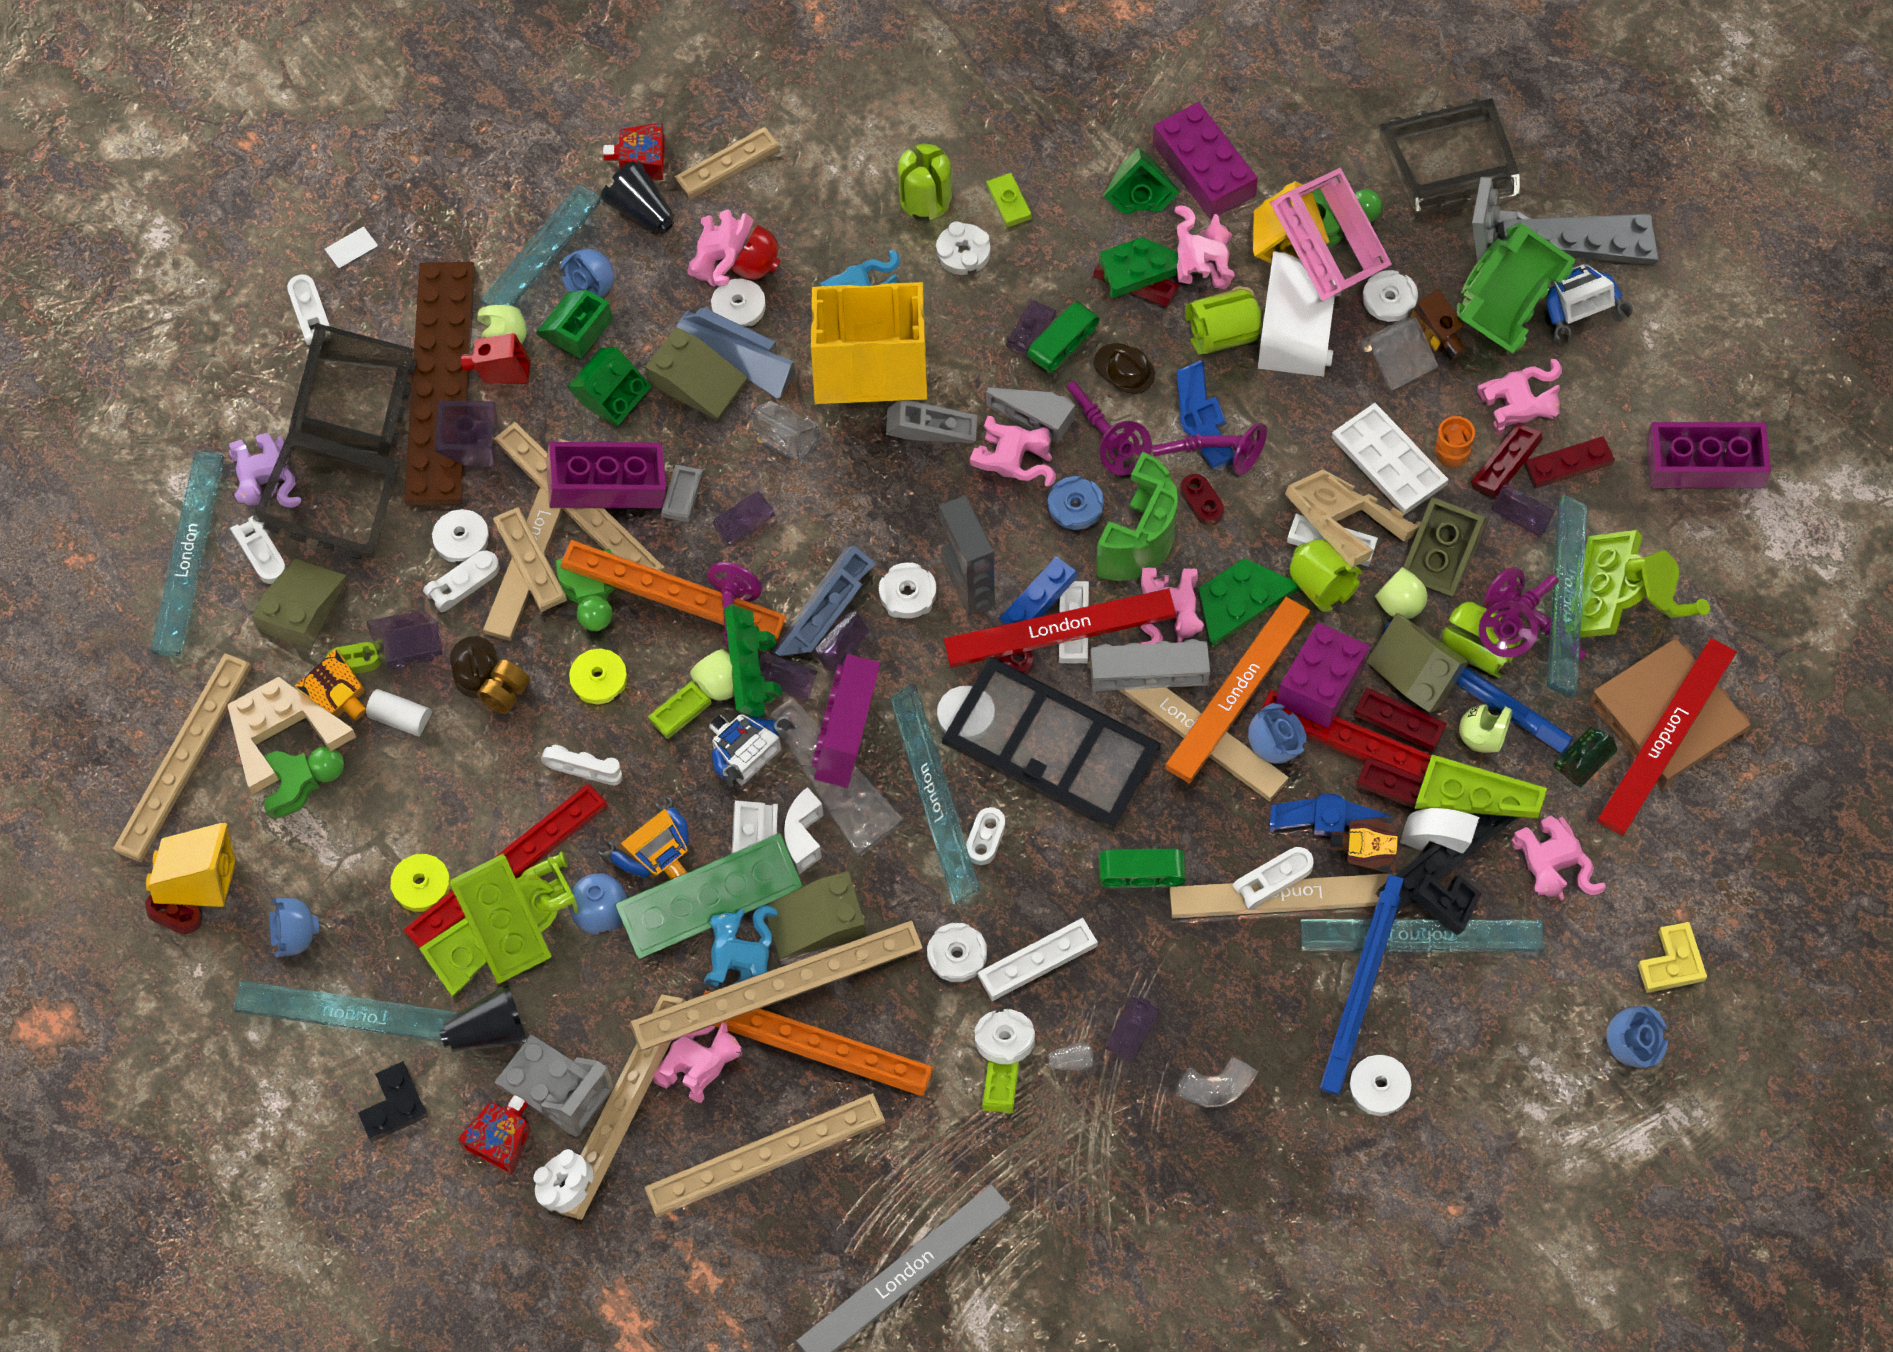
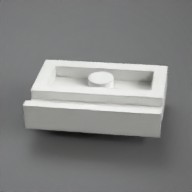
M735 801L732 853L777 834L778 804L764 805L765 803Z

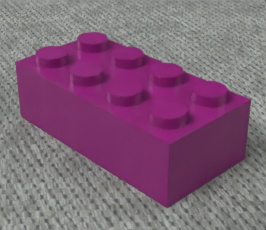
M1200 102L1153 125V145L1210 220L1213 219L1214 214L1219 216L1256 196L1258 177Z
M1766 422L1651 423L1646 439L1651 488H1765L1771 473Z
M549 442L546 458L549 508L663 507L666 484L662 443Z
M846 654L844 665H837L811 767L817 768L814 780L845 788L849 787L880 662Z

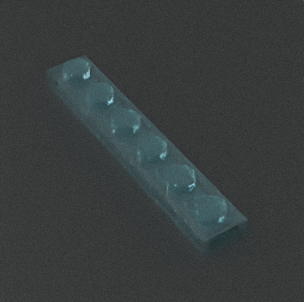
M578 184L481 298L482 305L484 307L492 305L514 306L601 203L600 196Z

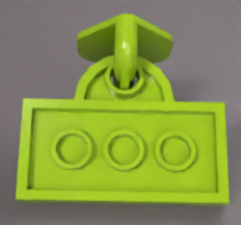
M1637 530L1588 536L1568 607L1569 613L1566 615L1568 619L1565 618L1567 623L1563 625V632L1571 639L1616 634L1622 610L1634 606L1642 601L1644 597L1663 615L1669 618L1707 615L1710 612V605L1705 599H1699L1695 603L1680 605L1673 600L1679 579L1677 562L1666 550L1657 551L1646 557L1638 555L1643 536Z
M563 851L525 870L519 878H515L505 855L502 854L449 880L450 886L497 984L552 957L541 932L552 924L558 910L570 906L575 915L579 913L574 895L559 869L562 867L568 868V861ZM553 872L556 879L548 883L540 877Z

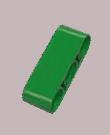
M1074 302L1032 343L1028 349L1027 357L1048 373L1053 372L1093 333L1099 324L1100 317L1080 302Z
M1179 849L1106 850L1098 855L1099 883L1104 887H1174L1186 882L1185 853Z

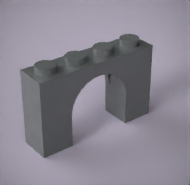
M965 495L939 505V518L951 542L941 547L942 562L968 616L975 613H985L995 606L994 551Z

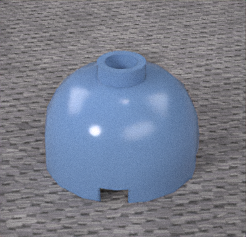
M580 249L562 260L560 268H564L566 275L562 280L568 292L588 290L601 298L609 294L614 284V271L610 260L601 252L595 249Z
M1275 703L1265 706L1253 717L1248 728V739L1252 750L1260 758L1269 763L1281 764L1297 757L1305 750L1303 744L1307 742V736L1298 717L1293 712L1288 715L1282 710L1285 706Z
M592 873L582 877L574 884L571 892L576 900L579 913L575 915L570 906L569 911L574 923L582 931L590 934H599V932L607 930L611 932L622 924L615 903L628 897L619 881L613 876L604 873Z
M291 897L273 898L270 905L276 904V911L269 912L270 940L272 946L278 944L279 950L278 952H273L274 956L280 958L299 955L312 943L313 934H318V917L312 916L310 908L299 899Z
M1633 1006L1619 1011L1613 1017L1607 1029V1043L1614 1058L1625 1066L1638 1068L1657 1065L1663 1059L1668 1047V1039H1663L1662 1029L1667 1028L1659 1012L1648 1006Z

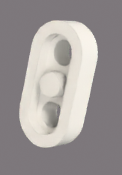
M989 807L978 813L966 844V854L972 863L985 865L994 859L1005 830V816L1000 810ZM994 823L996 826L989 829L986 827V824ZM983 848L986 850V853L980 855L976 853V850Z

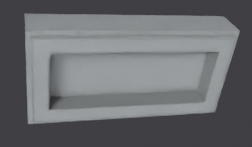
M675 465L661 511L663 518L690 522L703 478L702 469Z

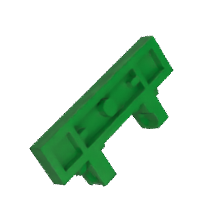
M731 604L724 609L730 662L732 665L736 711L758 718L765 714L764 703H771L776 698L782 697L781 685L773 681L765 682V677L761 676L758 650L766 652L776 646L775 635L768 631H760L759 627L754 625L752 611Z

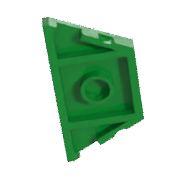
M1141 237L1101 251L1099 263L1101 269L1104 270L1105 281L1110 284V296L1116 298L1164 279L1177 276L1179 257L1178 252Z
M1243 558L1198 589L1204 623L1209 637V646L1211 648L1215 647L1280 604L1285 597L1289 598L1298 592L1300 588L1292 579Z

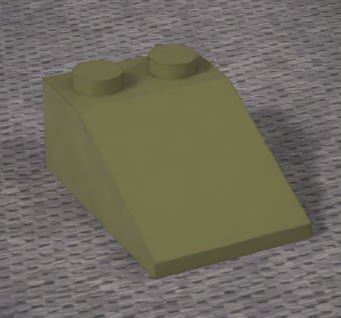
M678 327L674 328L645 367L648 383L652 387L717 421L748 381L746 375L702 340Z
M1431 497L1403 568L1413 573L1425 587L1454 597L1480 544L1489 520L1482 515Z
M295 558L266 590L252 616L259 632L311 649L347 580V576Z
M1396 613L1366 662L1407 698L1428 712H1433L1440 709L1468 665L1469 660L1399 613Z
M849 871L820 878L767 904L778 911L776 917L767 916L779 961L866 937L865 923Z

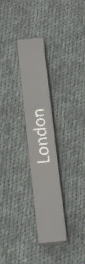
M991 1184L796 1340L797 1344L804 1352L838 1351L1011 1211L1010 1205Z

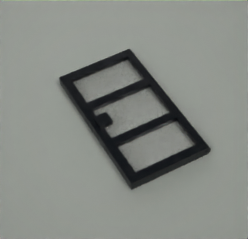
M991 656L986 661L984 668L942 738V744L1113 832L1161 746L1160 742Z

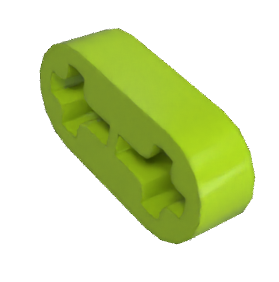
M371 642L336 647L354 674L373 671L382 662V656L378 647ZM335 648L331 649V650L327 653L326 657H327ZM371 652L370 660L365 661V653Z

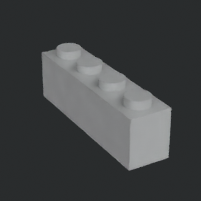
M1190 639L1180 643L1159 641L1155 644L1141 645L1140 643H1129L1125 646L1102 644L1097 647H1091L1090 651L1093 692L1209 685L1210 666L1207 641Z

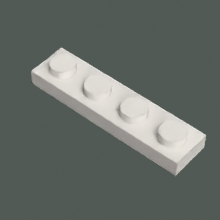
M1081 918L977 972L978 978L991 1000L994 1001L1096 948L1098 942L1085 920Z

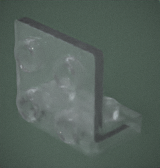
M1416 316L1404 318L1357 342L1361 352L1372 351L1390 390H1394L1438 367Z

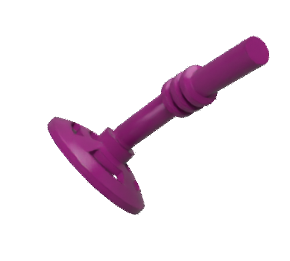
M1075 381L1070 382L1066 388L1084 410L1083 415L1087 417L1088 421H1091L1090 424L1092 426H1096L1104 435L1099 449L1102 464L1115 475H1131L1141 453L1151 454L1152 441L1148 430L1135 421H1122L1111 427L1104 419L1105 415L1101 413L1102 411L1098 408L1097 404H1092ZM1124 428L1123 433L1117 434L1115 432L1118 429ZM1135 429L1141 435L1142 445H1139V440L1133 433ZM1130 436L1133 439V443L1128 440ZM1106 449L1110 458L1114 460L1113 465L1107 459ZM1112 449H1113L1115 452H1117L1116 457L1114 456V454H1113V452H1112ZM1134 453L1139 455L1132 464L1123 467V460L1129 459Z
M1256 423L1243 436H1200L1196 434V437L1190 435L1189 439L1187 436H1184L1183 440L1153 445L1152 452L1155 457L1180 451L1190 453V450L1195 452L1196 448L1200 451L1203 447H1233L1235 451L1233 470L1236 474L1243 475L1252 468L1260 456L1267 437V427L1263 423ZM1257 430V438L1254 441L1253 433Z
M719 562L709 568L707 577L714 589L722 593L725 631L722 633L726 635L724 641L728 642L724 609L731 604L734 605V599L736 598L747 602L758 599L762 592V585L758 578L744 567L733 563ZM726 572L727 576L722 577L720 580L714 576L717 573ZM745 594L751 595L749 597L740 598L743 597Z
M1511 567L1501 572L1488 588L1483 607L1488 609L1493 604L1506 600L1517 601L1522 596L1524 589V573L1516 567ZM1510 607L1501 608L1498 611L1509 610ZM1532 609L1542 633L1545 632L1547 637L1550 636L1551 641L1556 640L1579 661L1584 658L1587 652L1563 632L1564 628L1554 622V619L1545 617L1537 609Z
M1549 575L1536 588L1528 590L1517 601L1506 600L1495 603L1483 613L1479 622V636L1486 649L1500 657H1516L1524 654L1534 645L1538 636V621L1532 609L1541 602V598L1559 583L1556 575ZM1510 607L1509 610L1501 611L1497 613L1494 617H1491V615L1495 611L1501 608ZM1524 613L1530 621L1531 628L1523 627L1521 617ZM1486 627H1493L1495 635L1499 638L1497 644H1494L1489 639ZM1523 637L1526 638V640L1521 645L1513 648H1507L1508 644H1514L1520 641Z

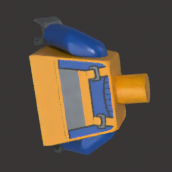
M666 797L668 806L660 807L658 803H655L657 815L617 846L619 850L616 849L612 841H606L605 843L611 850L608 853H602L598 850V853L604 862H612L631 874L643 878L649 876L653 879L664 870L668 877L673 879L687 873L677 860L688 851L689 835L687 821L674 808L672 798Z

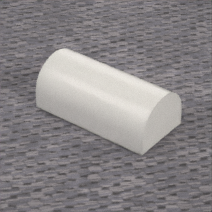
M376 689L369 698L366 714L370 719L420 737L432 714V710L423 705Z

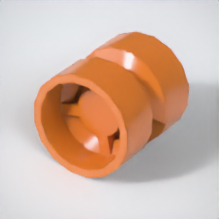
M1451 416L1440 424L1434 449L1437 460L1443 465L1459 467L1469 460L1475 438V428L1468 419L1461 416Z

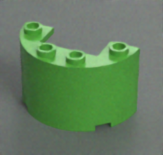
M1523 223L1513 225L1507 229L1506 234L1508 236L1503 240L1497 238L1486 250L1470 273L1460 295L1464 297L1463 304L1459 302L1456 308L1457 316L1512 354L1516 350L1521 349L1526 342V334L1529 330L1522 327V324L1527 323L1534 313V306L1538 300H1542L1547 295L1550 289L1548 286L1553 280L1561 283L1562 280L1567 279L1573 271L1574 266L1572 265L1576 260Z
M1141 453L1131 474V480L1139 484L1129 508L1144 514L1136 531L1108 521L1097 544L1096 577L1112 581L1142 577V568H1158L1168 557L1175 539L1178 502L1176 485H1174L1170 472L1166 467L1147 453Z

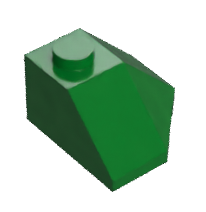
M1138 147L1120 165L1103 196L1123 214L1143 210L1160 212L1180 193V190L1162 168Z

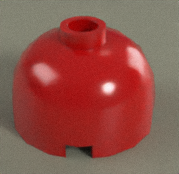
M757 224L731 271L747 280L761 279L768 271L773 274L781 261L777 258L779 245L775 236Z

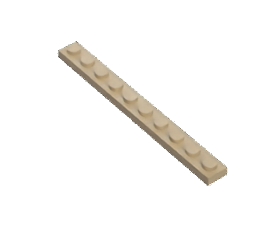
M911 920L632 1020L630 1026L641 1052L918 952L923 947Z

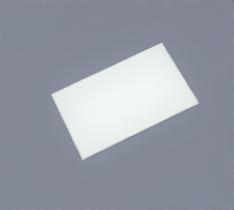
M362 227L325 248V251L336 266L341 268L378 245L365 227Z

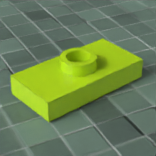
M1012 173L986 181V187L1006 228L1032 219V214Z
M691 681L652 712L648 719L668 740L712 704L711 699Z
M988 1060L982 1104L983 1111L1014 1112L1020 1061L1012 1064H997Z

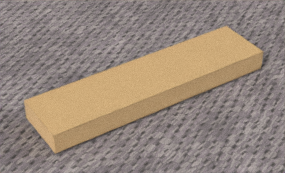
M763 127L674 176L675 182L688 200H691L779 151V144L767 128Z
M516 507L494 517V524L540 611L543 612L567 601L560 583L520 508Z

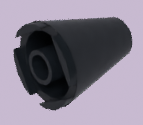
M637 160V163L631 161L612 176L614 180L612 186L609 188L605 185L600 196L606 204L655 234L662 232L665 234L673 227L675 215L640 161Z
M508 985L499 988L443 1023L445 1029L439 1031L444 1047L451 1046L452 1052L519 1045L527 1042Z

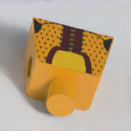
M336 648L295 685L302 694L337 718L343 712H346L354 721H357L366 713V707L358 700L366 690Z

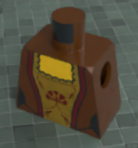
M1440 289L1417 302L1407 322V326L1433 354L1446 349L1453 359L1461 355L1466 350V347L1458 337L1464 326Z
M1399 817L1350 821L1349 833L1331 832L1330 849L1347 850V863L1395 874Z

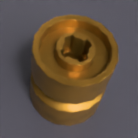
M500 660L490 673L492 679H486L477 692V696L494 711L508 714L517 701L516 695H521L531 680L527 673L517 665L507 660Z

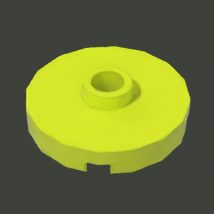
M605 649L588 650L579 655L573 662L569 672L570 684L574 693L584 702L596 705L609 703L614 700V697L624 691L628 680L626 666L620 656ZM596 672H602V675L599 677L593 676Z
M414 854L403 859L395 867L391 875V890L395 899L403 908L414 912H424L448 894L450 890V875L445 864L437 857L428 854ZM418 878H424L421 884L415 883Z

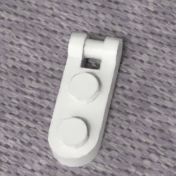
M303 274L293 277L287 285L288 292L307 346L314 344V340L323 337L325 339L332 338L333 334L313 279ZM320 322L321 327L310 330V325Z
M253 515L247 518L248 522L240 526L236 524L230 530L260 579L267 584H273L286 569V565L257 516ZM253 531L255 532L254 534H252V535H250V536H248V537H245V535H247V534H249V533H251V532H253Z
M491 551L477 552L437 581L429 582L424 587L423 592L429 599L433 598L435 606L440 612H445L498 574L500 570L498 558ZM446 589L450 590L449 594H443L442 592Z
M560 745L546 747L541 757V762L551 769L615 786L621 783L623 778L619 762L615 758H607L603 761L596 759L589 753L580 752L577 754L569 752Z
M1302 847L1289 849L1239 878L1232 886L1237 894H1242L1246 907L1250 911L1254 910L1264 901L1306 878L1313 869V856L1307 849ZM1255 883H1258L1261 887L1257 892H1254L1251 888Z

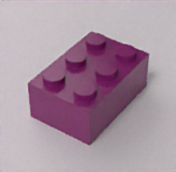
M1317 622L1282 680L1276 704H1281L1286 709L1329 728L1364 669L1370 646Z

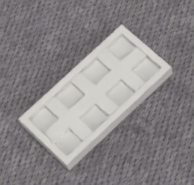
M1376 403L1332 432L1331 438L1401 512L1405 513L1404 515L1448 485L1449 479Z

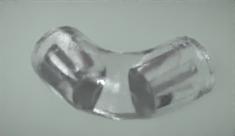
M1234 1056L1231 1057L1222 1073L1215 1077H1208L1192 1068H1188L1177 1085L1175 1095L1202 1107L1224 1106L1240 1098L1251 1085L1258 1070Z

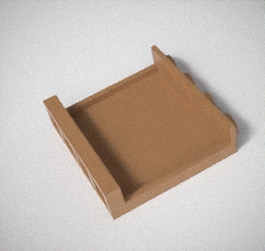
M1675 638L1593 691L1589 704L1634 758L1637 757L1696 660L1693 658L1691 650ZM1716 686L1656 783L1662 791L1673 784L1675 777L1739 736L1741 739L1746 737L1751 725L1749 719L1742 710H1738L1733 705L1728 693L1723 688Z

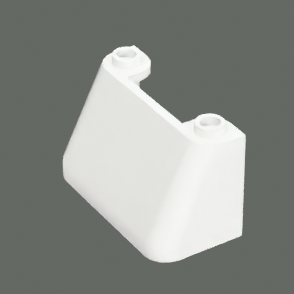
M1273 251L1258 369L1324 377L1325 366L1331 367L1333 350H1328L1334 297H1340L1341 292L1322 301L1301 260L1284 252Z

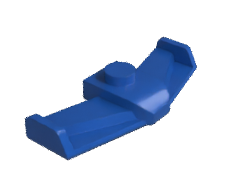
M1203 360L1177 370L1180 405L1179 419L1184 432L1196 437V434L1200 436H1223L1218 428L1227 425V421L1218 398L1215 396L1207 400ZM1203 447L1200 450L1212 469H1224L1233 465L1235 452L1231 447Z
M1323 793L1318 798L1271 804L1269 832L1314 825V835L1331 836V832H1344L1345 828L1350 829V821L1390 817V815L1345 801L1339 794Z

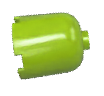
M1315 539L1299 545L1294 551V556L1289 566L1290 577L1322 612L1333 610L1331 605L1339 600L1345 603L1359 587L1361 582L1357 577L1359 574H1362V570L1357 566L1352 568L1327 540Z

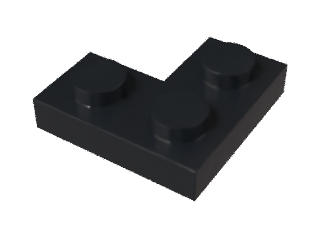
M1426 874L1420 879L1411 898L1441 922L1443 926L1458 936L1465 930L1482 893L1460 875L1451 881L1446 890L1429 874Z
M404 1061L375 1073L386 1100L358 1112L371 1143L428 1117Z

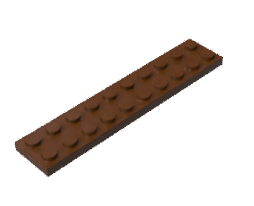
M474 262L419 263L404 496L406 506L462 505L469 371H463L461 356L471 352L475 281Z

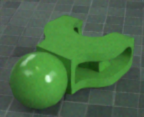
M1321 189L1313 192L1320 216L1323 218L1322 222L1329 239V243L1326 246L1329 247L1339 243L1344 236V232ZM1370 189L1355 192L1354 194L1369 222L1377 220L1383 208L1379 195Z
M610 549L602 550V551L611 553V550H610ZM563 558L556 559L560 585L566 597L578 604V622L589 631L605 629L610 624L613 615V609L607 598L614 591L615 587L562 569L560 566Z
M323 746L311 752L309 758H307L305 753L290 756L280 751H274L265 755L264 758L275 772L277 778L281 780L278 791L267 797L264 801L266 815L277 819L301 810L306 804L310 793L320 788L319 782H333L341 776L344 770L342 754L336 749L330 752L327 746Z

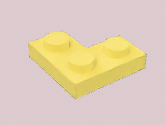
M1690 922L1660 927L1658 933L1666 956L1642 960L1638 964L1646 993L1704 982L1707 975Z

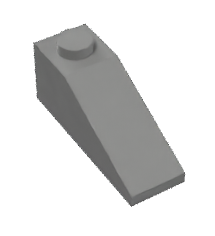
M988 388L986 391L987 407L1031 430L1046 427L1050 431V439L1057 444L1075 420V404L1065 396H1058L1052 392Z
M910 400L897 401L887 409L886 435L919 441L974 443L976 441L977 415Z

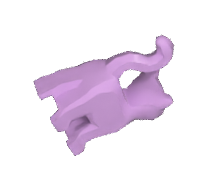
M268 433L257 435V446L263 449V453L253 456L250 455L242 440L229 443L232 461H237L236 474L240 482L238 490L234 494L237 503H245L248 506L259 505L262 511H266L264 493L260 485L284 480V483L277 491L279 504L287 508H294L301 503L300 497H288V493L293 489L296 482L295 476L288 464V453L282 436L277 437V440L274 441Z

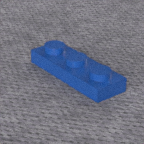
M1056 556L1005 611L999 620L1003 625L1042 617L1079 577L1077 571Z

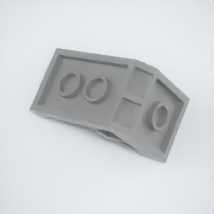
M1481 177L1472 221L1477 262L1497 238L1500 239L1499 225L1503 220L1531 219L1520 212L1500 211V206L1497 205L1498 190L1493 189L1492 178Z
M532 1034L495 1081L498 1088L510 1096L515 1095L522 1098L528 1103L527 1107L568 1134L577 1137L614 1089L608 1068L596 1060L579 1057L572 1061Z

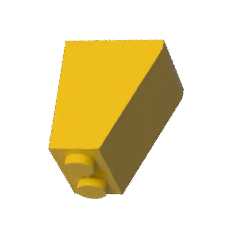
M1294 181L1286 185L1283 190L1273 197L1266 199L1262 205L1254 210L1253 253L1255 257L1271 264L1273 251L1284 252L1299 258L1270 202L1302 186V184ZM1313 192L1301 198L1325 244H1327L1329 239Z
M219 823L161 839L159 850H155L153 854L152 873H148L146 878V889L151 892L153 903L224 907L236 865V857L228 824Z

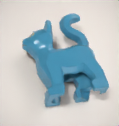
M890 250L888 252L890 257L888 263L875 259L867 260L860 265L849 266L843 273L821 282L820 285L872 286L868 278V272L872 269L882 273L892 272L898 268L900 256L898 252ZM896 274L892 275L882 284L896 283L898 279Z
M764 905L755 910L753 915L754 928L761 936L758 943L736 939L735 937L741 925L744 910L740 909L736 914L725 912L719 915H712L709 924L712 926L715 935L711 949L713 969L712 972L707 973L703 984L717 987L719 983L724 981L728 969L739 971V979L733 984L767 972L772 932L764 923V918L767 916L776 917L778 915V911L774 907Z

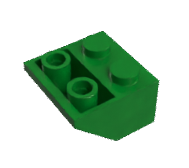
M588 290L568 292L539 327L536 334L582 359L613 320L610 303Z
M617 347L600 348L567 386L584 407L615 426H618L652 387Z

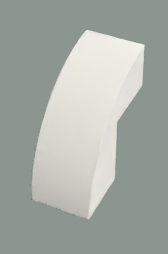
M808 787L792 803L786 816L784 828L786 847L798 875L822 858L819 844L808 833L806 828L824 816L822 803Z
M1428 808L1418 810L1408 816L1400 843L1422 851L1427 843L1431 841L1464 853L1472 842L1479 817L1450 809Z

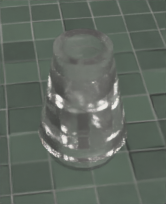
M1083 1041L1048 1052L1051 1070L1087 1071V1068L1094 1067L1091 1043L1084 1044Z

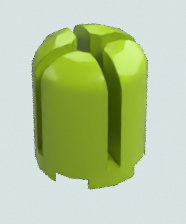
M925 143L914 145L913 151L907 149L898 161L899 202L908 215L913 217V214L919 217H929V220L942 216L949 209V204L952 200L951 161L945 155V152L936 145Z
M1236 289L1194 300L1192 303L1186 304V322L1191 321L1194 335L1190 340L1198 355H1207L1253 343L1261 335L1262 312L1258 302L1249 290Z
M1464 602L1451 614L1449 621L1456 626H1445L1442 633V643L1469 660L1468 664L1500 679L1503 676L1498 673L1504 663H1511L1513 657H1500L1486 649L1479 636V622L1487 609L1474 602ZM1486 627L1489 639L1494 644H1497L1499 638L1495 635L1493 627ZM1521 640L1514 644H1508L1507 648L1519 646Z

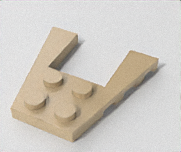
M1323 469L1288 485L1285 495L1352 568L1370 559L1373 549L1338 524L1337 521L1362 510L1402 541L1416 536L1421 524L1420 521L1413 524L1404 519L1405 513L1394 507L1389 511L1376 504L1378 499L1370 494L1362 496L1354 492L1355 486Z
M280 677L227 704L247 785L252 795L278 781L275 772L256 745L306 718L330 752L356 738L350 726Z

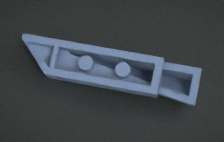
M700 308L694 314L688 310L677 324L678 328L702 340L746 375L750 381L777 399L781 398L795 377L794 361L777 355L775 341L706 308Z
M855 545L846 547L770 654L776 657L812 652L862 586L859 580L876 563Z

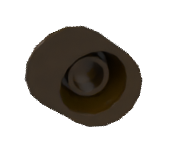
M1112 343L1100 348L1095 355L1094 365L1096 371L1126 393H1143L1154 382L1155 371L1153 365L1149 362L1144 352L1137 348L1121 343Z
M479 636L467 637L454 645L450 654L451 668L457 689L465 696L479 698L477 692L486 679H492L490 673L498 663L493 644Z

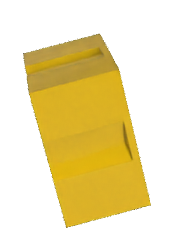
M923 282L891 283L873 286L812 287L813 323L811 325V357L815 404L927 399Z

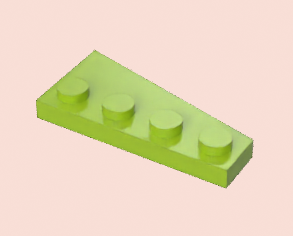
M1432 755L1415 809L1441 808L1464 813L1539 818L1547 788Z
M466 918L419 948L421 954L452 999L487 963Z

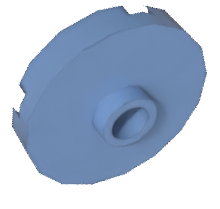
M1080 476L1065 477L1055 483L1048 496L1049 515L1055 523L1064 528L1072 530L1088 528L1095 524L1102 515L1104 507L1102 491L1091 480H1085ZM1073 503L1080 504L1079 507H1073L1071 505Z

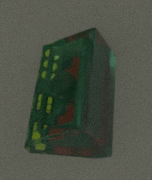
M1590 727L1553 766L1573 784L1581 788L1617 752L1614 738L1608 733Z

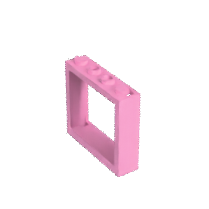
M1341 167L1299 186L1270 202L1322 301L1392 265ZM1337 175H1338V177H1339V179H1340V181H1341L1340 184H1339L1337 178L1335 177V176H1337ZM1318 189H1321L1363 268V271L1346 280L1342 276L1301 198ZM1379 256H1381L1384 263H1381Z

